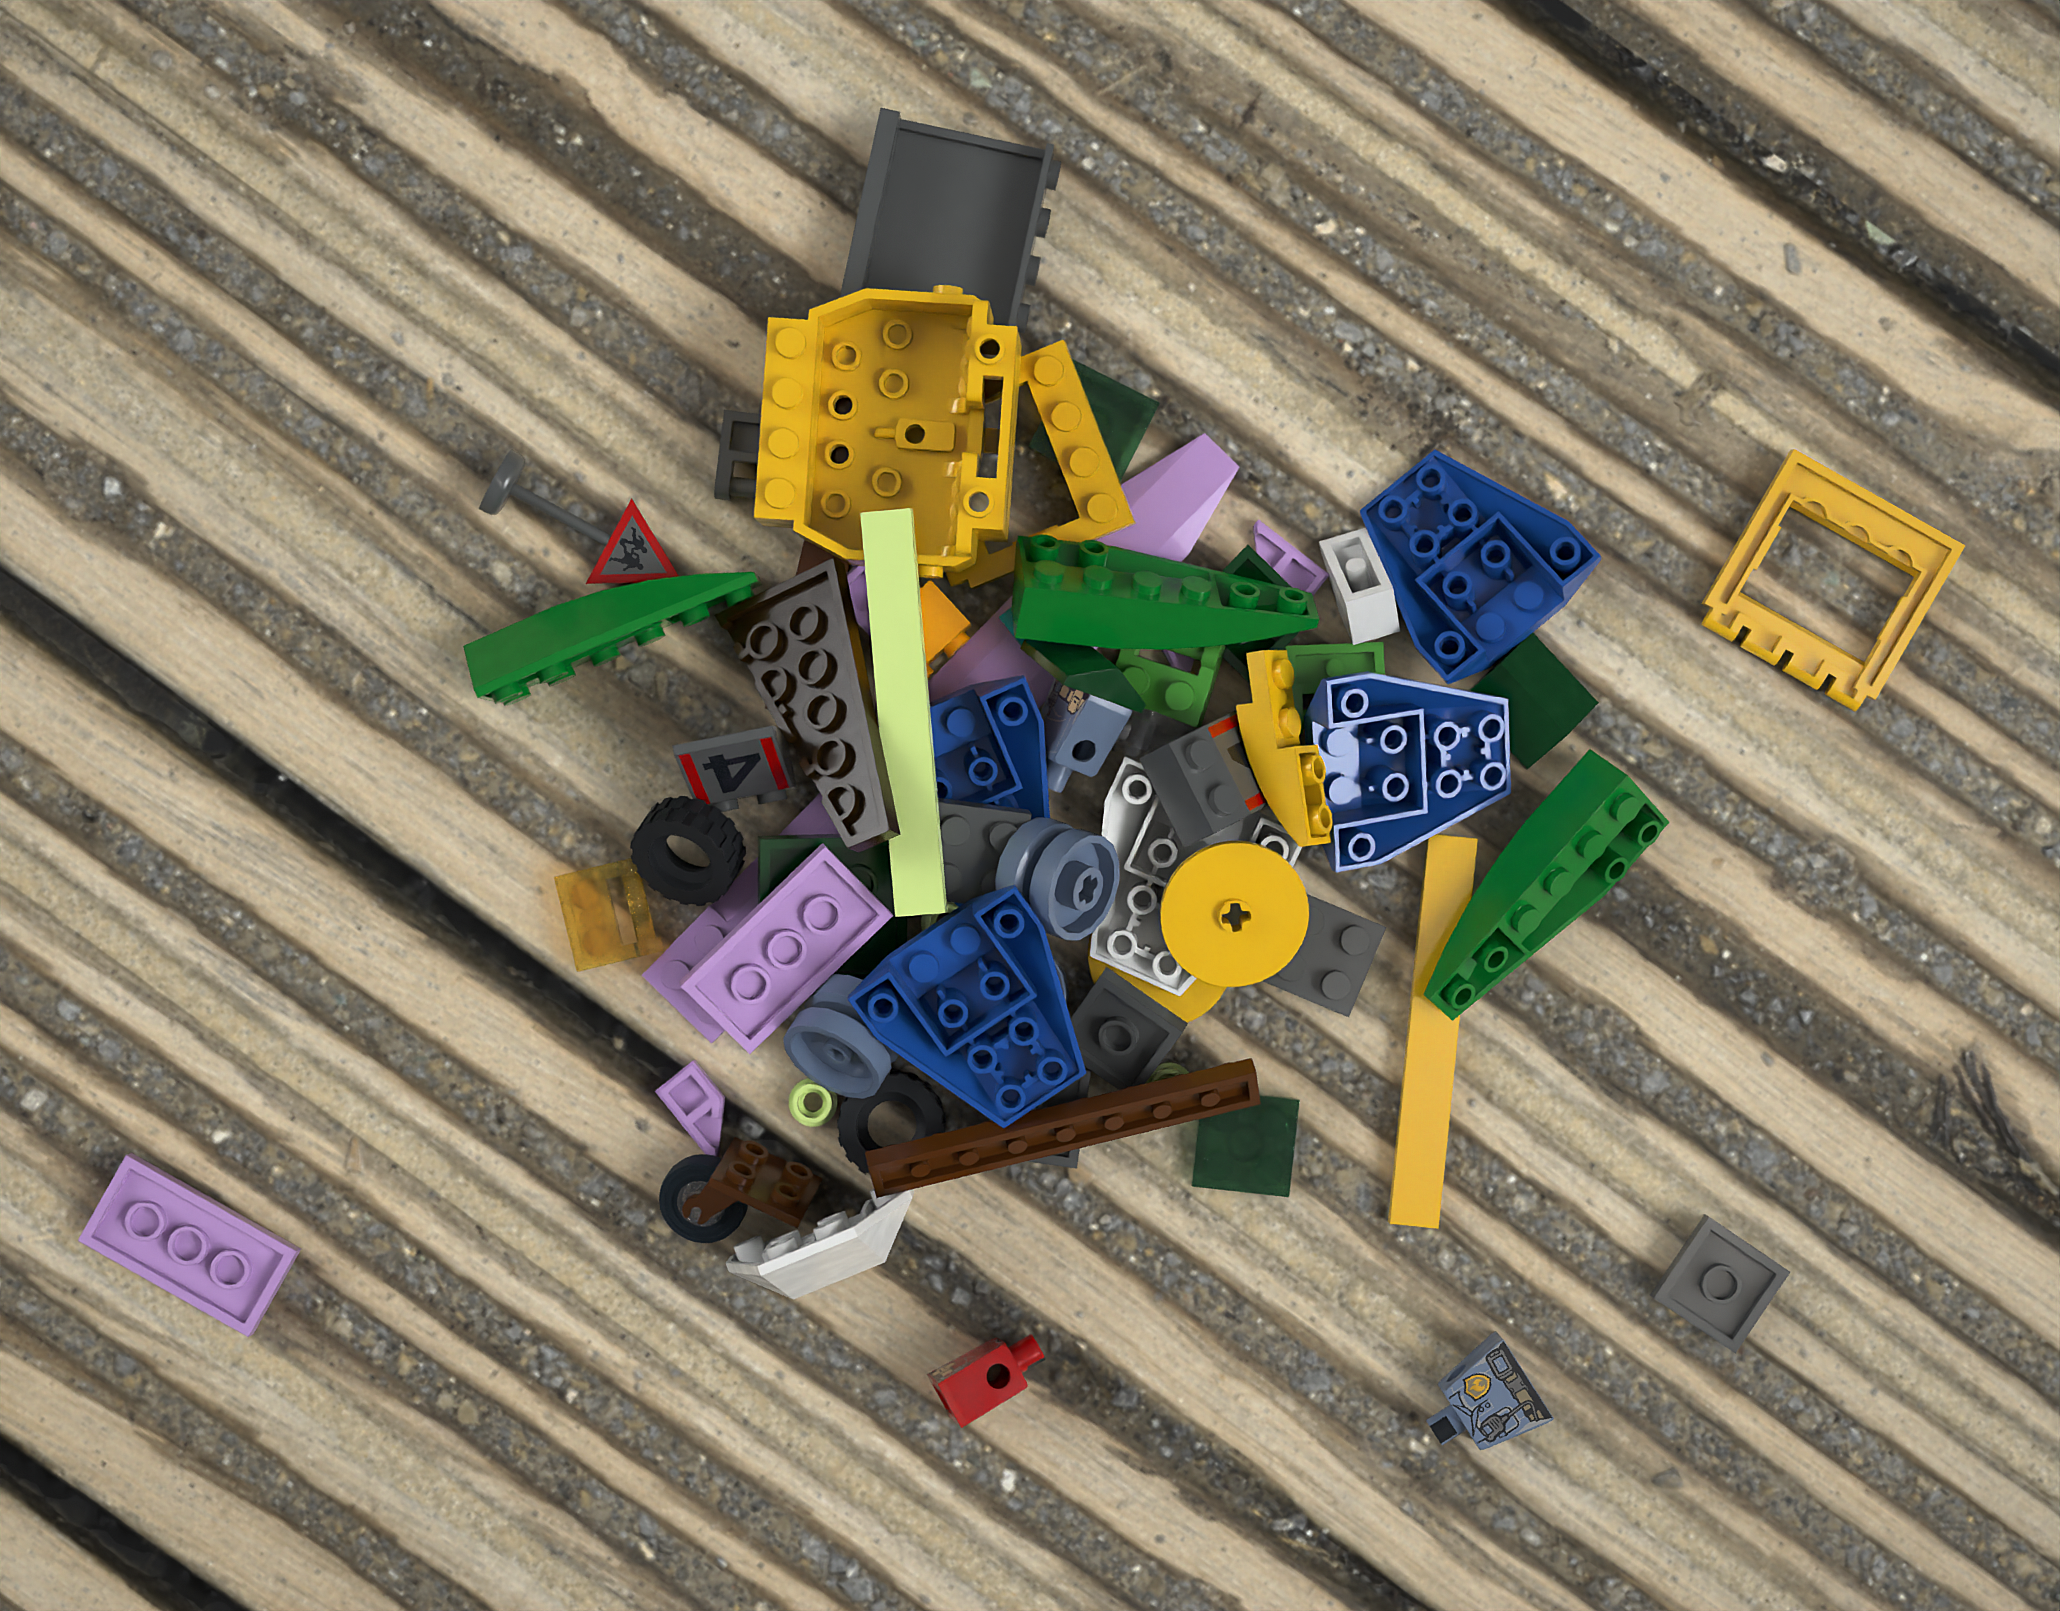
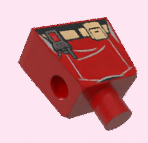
M1032 1334L1007 1347L1005 1342L996 1337L930 1372L927 1376L949 1417L959 1427L963 1428L1025 1390L1028 1384L1022 1373L1043 1362L1045 1357ZM994 1364H999L1001 1369L999 1376L994 1380L987 1381L989 1368Z

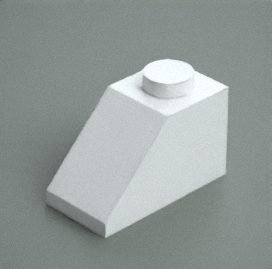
M1366 528L1319 541L1327 573L1330 574L1329 580L1339 614L1352 644L1356 645L1400 632L1394 589Z

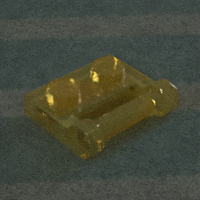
M631 858L554 877L577 972L664 951L661 936L656 937L642 878L637 873L638 869L633 864ZM619 876L622 878L637 939L636 943L623 945L608 879Z

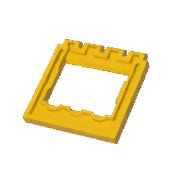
M1060 340L1022 356L1019 387L1026 384L1029 385L1080 517L1061 526L1054 525L1028 537L1043 534L1052 536L1057 540L1083 542L1085 540H1097L1135 525L1134 516L1066 342ZM984 379L985 405L1001 399L1003 380ZM913 427L907 432V441L912 444H918L924 439L925 432L919 427ZM978 541L976 565L959 573L945 572L950 586H957L968 581L970 587L975 589L1013 574L1017 541L1012 542L1013 545L992 554L988 553L984 541Z
M1792 449L1783 461L1701 604L1710 609L1701 625L1730 642L1736 638L1742 627L1747 629L1748 631L1743 637L1740 647L1773 666L1778 663L1785 651L1788 652L1790 655L1782 668L1783 672L1815 690L1820 688L1827 675L1832 677L1825 695L1855 712L1866 697L1872 700H1876L1965 545L1801 452ZM1789 507L1914 577L1876 638L1877 641L1865 662L1740 592L1752 570L1758 569L1781 529L1778 525Z

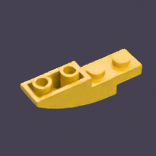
M1261 650L1246 653L1253 702L1236 705V711L1247 757L1257 783L1273 813L1299 847L1331 843L1330 831L1333 821L1331 811L1325 801L1323 786L1326 776L1325 764L1319 755L1318 745L1300 746L1301 719L1294 705L1292 686L1295 675L1293 666L1288 660L1287 650Z

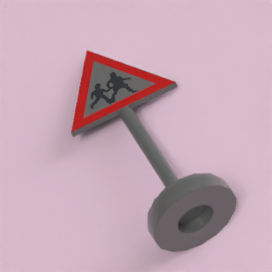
M513 449L508 452L479 506V510L489 515H496L502 510L510 495H513L605 545L606 547L586 584L637 583L679 576L632 498L613 534L610 535L518 485L517 482L525 467V459Z

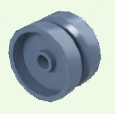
M1036 817L1022 824L1009 839L999 860L995 887L996 890L1015 884L1043 923L1047 934L1063 940H1081L1093 933L1102 923L1115 900L1119 883V858L1114 845L1102 835L1084 829H1074L1069 824L1052 818Z
M832 974L808 998L804 1005L805 1009L798 1013L783 1038L785 1051L800 1071L825 1089L845 1097L867 1098L876 1094L892 1068L891 1062H895L899 1054L876 1039L848 1001V995L863 980L850 975Z

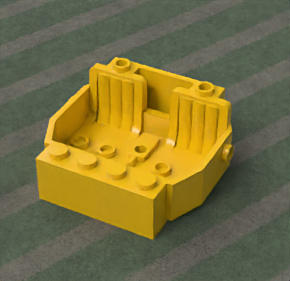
M951 285L933 286V292L865 288L809 309L808 320L768 317L754 518L763 526L793 528V531L801 538L853 566H865L860 513L911 508L914 515L918 573L921 578H943V572L959 573L976 565L978 541L1008 543L1022 350L1018 327L993 325L994 318L988 300H980L974 295L963 294V288ZM982 354L997 355V356L994 357V358L988 359V358L983 357ZM984 379L1003 380L1000 429L985 428ZM841 398H848L852 401V409L847 414H838L835 411V404ZM913 427H919L925 432L924 439L918 444H912L906 438L907 432ZM837 447H845L849 451L848 459L842 464L834 463L831 459V454ZM983 454L998 455L996 478L978 477ZM977 493H982L989 499L988 507L982 512H976L971 509L972 496Z

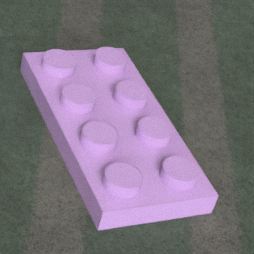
M822 843L679 981V984L726 1032L751 1054L893 917V914Z
M133 1153L127 1154L124 1157L78 1239L84 1245L247 1337L254 1334L301 1250L298 1246Z

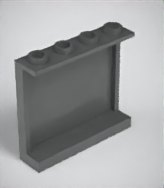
M880 108L839 298L865 288L933 292V286L936 285L957 286L963 288V294L974 295L980 300L989 301L994 318L993 325L1017 326L1018 332L1025 334L1031 306L1022 303L1026 284L1035 286L1041 257L1033 256L1036 237H1046L1051 209L1043 208L1047 189L1056 191L1061 168V161L1053 160L1054 144L1047 143L1045 150L904 120L901 119L899 111Z

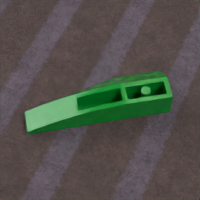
M1043 534L1033 537L1018 535L1011 609L1015 638L1112 649L1165 650L1213 647L1263 640L1314 629L1319 624L1320 619L1312 593L1298 588L1284 587L1124 548L1107 546L1095 540H1085L1083 542L1063 541Z
M755 572L705 573L654 579L598 591L550 607L463 646L473 689L477 698L493 701L495 704L503 703L504 706L517 703L531 696L529 687L538 683H548L549 687L560 684L576 676L573 668L588 661H591L594 667L603 665L621 656L618 650L620 647L634 641L637 642L638 647L651 644L666 636L663 628L681 621L683 627L694 625L710 617L708 609L726 601L728 608L755 596L752 589L761 586V580Z
M1589 749L1525 821L1494 862L1469 901L1445 945L1423 995L1453 1021L1604 897L1615 883L1625 876L1627 870L1646 848L1657 840L1662 830L1670 822L1627 774Z

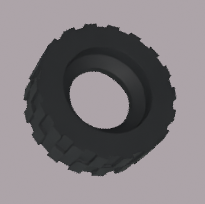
M688 796L668 797L659 804L657 802L651 808L634 833V838L630 844V849L633 852L631 855L632 862L636 865L637 873L640 877L644 878L649 883L648 886L654 891L657 890L663 894V897L669 900H676L680 904L687 906L689 904L705 906L708 902L713 904L719 901L722 895L726 894L744 865L745 860L743 858L746 855V846H743L742 843L744 838L741 832H738L735 828V823L731 818H727L721 813L722 810L716 806L712 807L706 804L704 800L698 798L696 800L690 799ZM670 835L692 841L706 853L710 859L709 865L701 867L684 861L671 850L667 844V838Z
M891 1069L875 1095L863 1099L846 1097L840 1108L837 1129H839L838 1140L840 1146H843L846 1152L845 1156L850 1163L854 1162L859 1167L858 1170L865 1175L869 1173L865 1152L883 1147L879 1146L871 1138L868 1131V1118L872 1110L885 1101H899L912 1110L916 1119V1132L912 1140L929 1137L936 1133H945L946 1113L943 1110L942 1101L939 1095H936L933 1091V1087L927 1081L924 1082L919 1079L918 1075Z

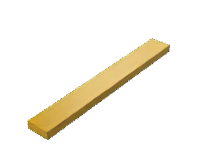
M1436 834L1426 840L1388 1222L1390 1224L1439 1229L1460 1015L1452 1021L1423 994L1445 945L1472 898L1478 842L1476 838Z

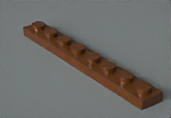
M1252 1058L1228 1062L1200 1071L1179 1074L1171 1078L1138 1086H1129L1122 1090L1080 1098L1076 1101L1044 1109L1031 1110L1005 1128H1002L994 1121H986L978 1125L945 1133H936L929 1137L867 1151L865 1155L876 1198L1260 1105L1257 1072Z

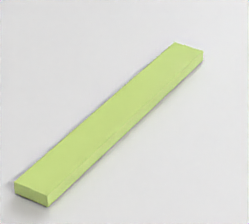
M913 509L860 513L879 733L901 834L889 839L895 917L946 913L948 911Z

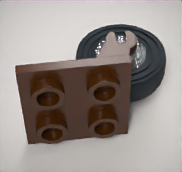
M735 1137L723 1158L708 1154H698L684 1158L675 1164L662 1182L659 1206L664 1220L674 1232L687 1240L698 1243L718 1242L731 1235L744 1219L748 1205L798 1229L823 1178L814 1175L808 1167L801 1163L787 1162L768 1153L767 1149L757 1142L743 1141Z

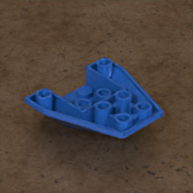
M1433 450L1360 510V515L1393 586L1395 600L1414 646L1447 685L1486 670L1565 607L1601 561V555L1569 521L1437 450Z
M1370 671L1323 678L1304 715L1305 746L1318 745L1319 755L1325 764L1326 776L1323 782L1325 801L1331 811L1333 822L1330 831L1331 843L1322 844L1330 867L1334 872L1380 865L1511 794L1507 698Z
M1024 675L971 684L930 702L938 798L1029 809L1032 814L1031 820L1036 817L1050 818L1044 721ZM955 903L958 907L963 905V903Z
M1015 884L970 899L888 954L848 995V1001L877 1040L1002 1128L1007 1127L1087 1074L1044 925Z

